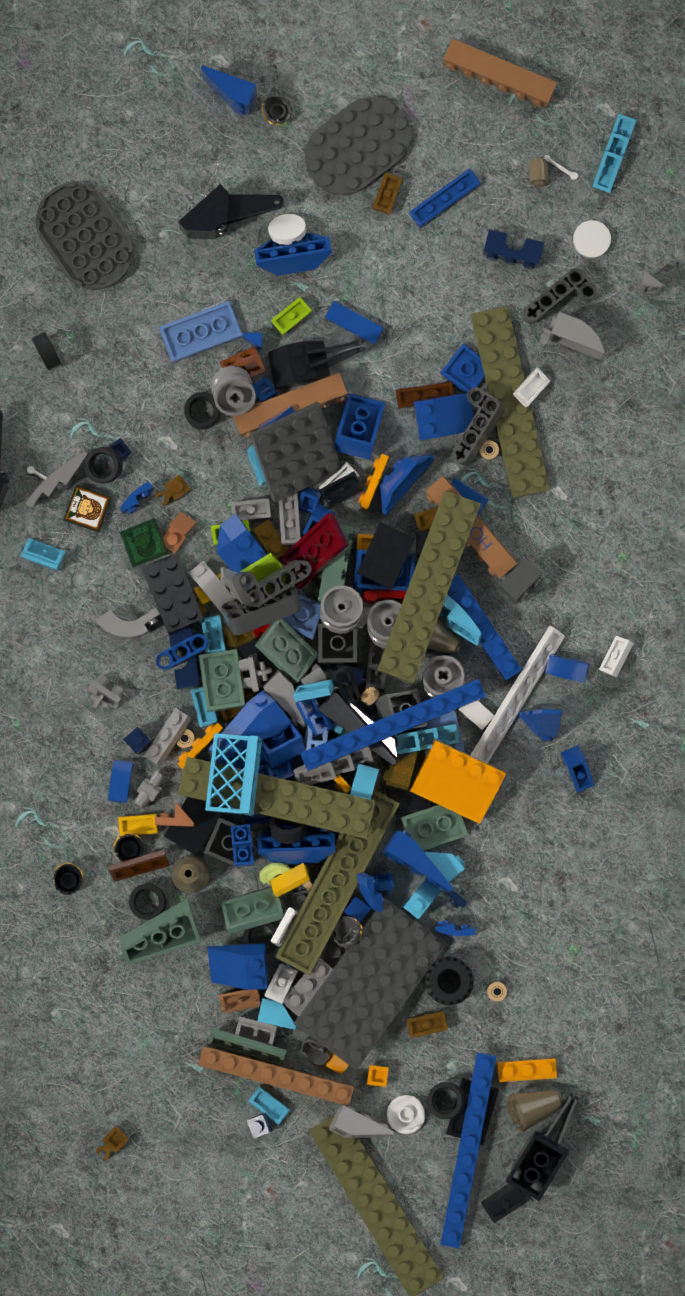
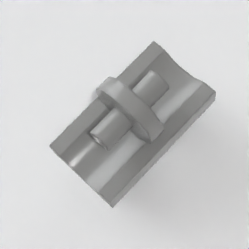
M257 653L251 654L249 657L239 661L240 671L249 670L250 676L242 678L243 688L253 689V692L259 691V688L263 687L262 681L268 680L267 674L272 672L271 667H265L264 661L259 662Z
M102 675L96 680L92 679L89 683L88 691L92 693L90 698L95 701L93 707L97 709L101 705L107 708L110 705L117 709L124 690L116 685L111 691L105 688L109 680Z

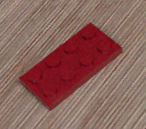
M327 513L281 557L285 565L294 560L307 561L311 565L310 575L296 583V589H302L349 544L334 514Z

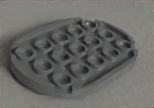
M365 97L348 105L320 126L307 143L305 164L312 181L319 188L331 194L351 195L365 189L399 163L406 154L410 142V126L405 114L396 104L380 97Z
M66 183L57 186L44 196L38 206L36 216L37 232L64 275L75 285L90 290L105 289L119 282L131 266L133 246L128 232L105 198L94 188L76 183Z

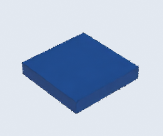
M464 343L440 372L443 377L464 393H468L470 389L478 387L485 378L480 355Z

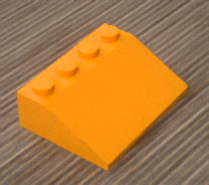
M434 739L410 791L480 824L498 792L506 773Z

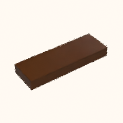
M452 382L396 390L398 409L414 407L413 401L454 395Z
M161 850L109 865V871L113 881L116 882L168 867L169 862L165 851Z

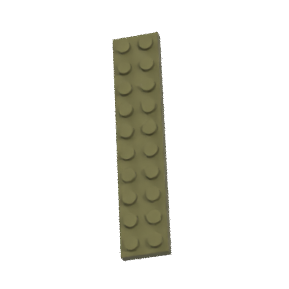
M508 306L471 313V321L485 375L487 391L504 404V412L495 426L512 499L549 491V483L531 405L525 408L513 395L525 379ZM496 403L491 405L492 411L496 409Z
M444 491L377 671L414 684L480 508V503Z
M187 757L178 795L206 801L211 762ZM216 763L219 770L225 767V765ZM231 767L222 773L228 781L236 775ZM258 773L254 813L367 839L376 801ZM221 776L214 780V786L217 790L226 783ZM239 777L231 783L236 792L243 785V781ZM227 786L220 794L227 800L234 792ZM216 795L211 803L221 805L223 801L219 795ZM236 796L228 804L232 808L240 809L241 801Z
M373 790L371 800L376 801L367 839L340 833L335 843V852L328 856L275 958L309 976L358 885L357 874L363 873L366 870L400 803Z
M334 1115L311 1128L309 1132L409 1296H416L444 1277L359 1138H344L329 1130Z

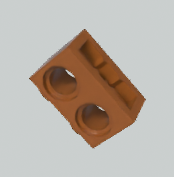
M254 346L220 362L222 368L229 366L240 367L246 370L251 377L266 371Z

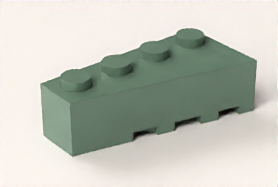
M339 524L349 545L319 572L318 578L322 580L321 585L317 586L315 597H318V602L322 601L323 595L329 589L335 586H345L354 536V527Z
M188 899L120 937L121 949L127 965L201 942L199 929Z

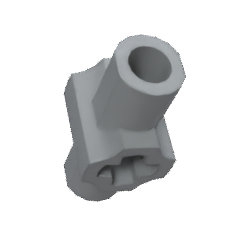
M155 771L150 779L145 778L137 790L139 795L133 803L141 809H144L149 801L153 803L162 790L160 785L165 777Z

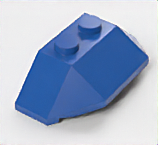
M306 233L300 241L297 242L295 240L292 241V244L288 245L278 244L270 239L259 248L254 249L258 267L281 276L315 270L332 253L329 237Z
M433 455L405 457L403 460L398 459L392 467L394 469L390 475L387 473L381 479L382 514L385 518L435 460Z
M236 514L220 525L217 554L231 571L240 572L268 555Z
M281 824L279 828L284 830H292L297 828L299 825ZM308 825L307 834L304 839L294 844L277 842L271 836V829L257 836L258 855L274 863H318L335 852V833Z

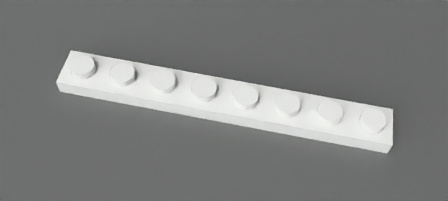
M549 625L471 753V756L486 763L491 759L547 667L549 656L555 654L565 637L554 627Z

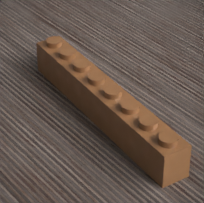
M205 1045L203 1046L199 1066L347 1106L350 1104L354 1086Z

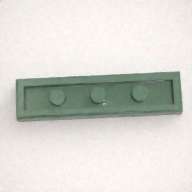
M214 1028L211 1030L208 1042L210 1045L277 1065H283L287 1051Z

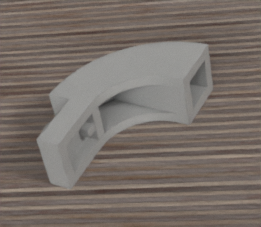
M204 561L189 572L222 614L221 606L224 603L236 601Z
M154 608L137 620L124 621L119 619L112 610H109L95 621L102 629L115 637L133 639L150 633L146 625H154L159 621L158 617L161 615L157 608Z

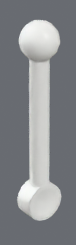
M549 155L544 156L546 162L551 163L568 174L571 180L578 178L576 172H570L553 161Z
M29 466L27 468L29 474H35L42 479L47 478L35 471L34 467ZM58 482L56 488L61 489L63 484Z

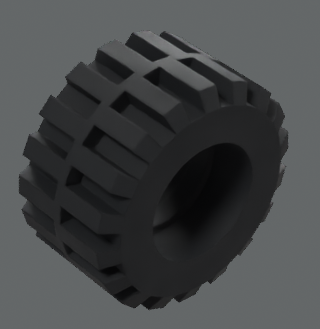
M449 956L439 958L430 965L426 972V989L429 995L440 1004L449 1006L462 1003L469 997L473 989L474 977L472 971L459 958ZM447 969L456 971L461 978L459 988L450 993L444 992L438 985L440 973Z

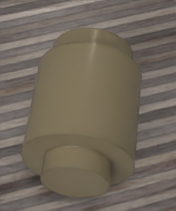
M544 158L532 159L529 165L530 184L536 188L544 187L549 182L548 164Z

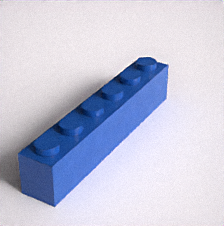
M459 574L453 577L447 595L459 604L482 633L481 647L506 682L520 673L522 669Z

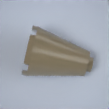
M438 619L427 648L447 654L456 653L461 646V642H459L460 637Z
M186 855L174 864L172 879L175 886L182 892L197 893L207 886L210 879V869L206 861L201 857ZM187 870L192 871V876L189 878L185 875Z
M555 1090L511 1094L506 1097V1099H510L509 1102H506L512 1123L517 1122L519 1127L516 1130L519 1133L528 1130L560 1109L561 1103H563L560 1093H556Z

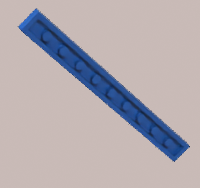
M479 679L301 752V758L307 772L486 698V694Z
M477 1052L440 1245L460 1249L496 1056L480 1052Z

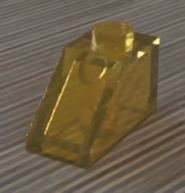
M412 752L402 758L397 765H390L389 770L385 769L383 780L386 781V786L408 791L417 752Z

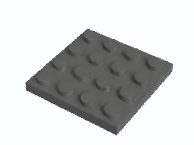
M318 402L250 433L274 502H278L337 473L341 469L330 432Z

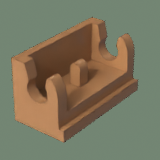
M258 989L240 990L219 995L223 1013L261 1007Z

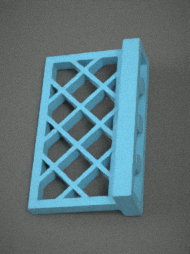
M214 733L206 811L254 815L262 738L251 735L240 736ZM219 738L227 739L231 745L221 751L218 747ZM241 740L248 741L247 748L240 753L235 745ZM233 747L239 755L230 762L225 753ZM223 756L228 764L219 770L216 766V761ZM242 758L245 762V767L238 772L233 764ZM231 766L236 775L228 781L222 773ZM221 776L226 783L217 790L214 786V780ZM239 777L243 781V785L236 792L231 783ZM229 786L234 794L225 800L220 792ZM219 795L223 803L219 807H211L212 799ZM236 796L241 801L240 809H232L228 804Z

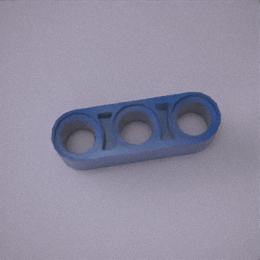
M195 634L158 654L156 664L161 670L168 671L204 652L208 647V641L204 635ZM201 638L204 640L202 648L194 647L196 639ZM184 647L187 649L185 657L177 656L179 648ZM166 656L170 658V663L164 667L160 665V660Z

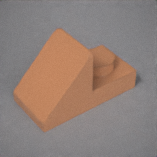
M180 512L170 522V528L162 538L164 546L173 553H177L197 522Z
M176 802L174 818H171V814L160 813V817H155V825L195 827L193 820Z

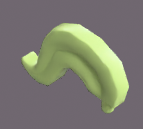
M280 862L271 863L259 872L260 881L271 885L270 880L276 875L283 874L292 868Z

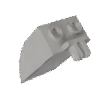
M559 312L558 317L553 316L549 330L544 329L539 342L540 346L545 347L548 340L599 360H602L605 354L598 335L590 326L582 320Z

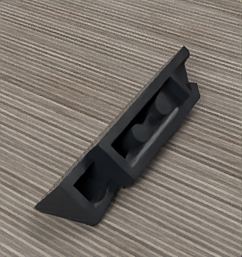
M337 691L332 693L318 708L321 713L348 733L376 722L375 719L354 702L349 705ZM395 736L368 746V748L394 766L400 763L397 753L398 741Z

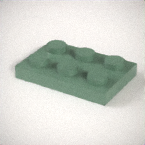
M282 618L272 622L255 645L294 684L301 680L318 656V653Z
M237 649L199 655L207 712L244 707L245 700Z
M440 805L401 817L405 831L412 835L411 839L423 851L468 836L462 815Z
M272 887L221 902L228 934L274 922L284 917L280 897H276L273 894Z

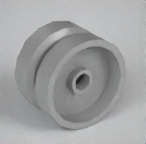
M236 366L225 367L216 372L211 381V390L215 405L219 411L226 415L237 416L250 410L255 403L256 394L248 372Z
M335 586L323 595L320 605V618L328 630L343 634L354 630L359 625L363 611V602L359 593L351 587Z
M383 600L376 603L370 609L367 615V633L375 645L386 648L400 611L401 603L393 600Z
M445 655L436 656L429 660L423 669V687L429 698L465 685L464 669L460 662L453 657Z

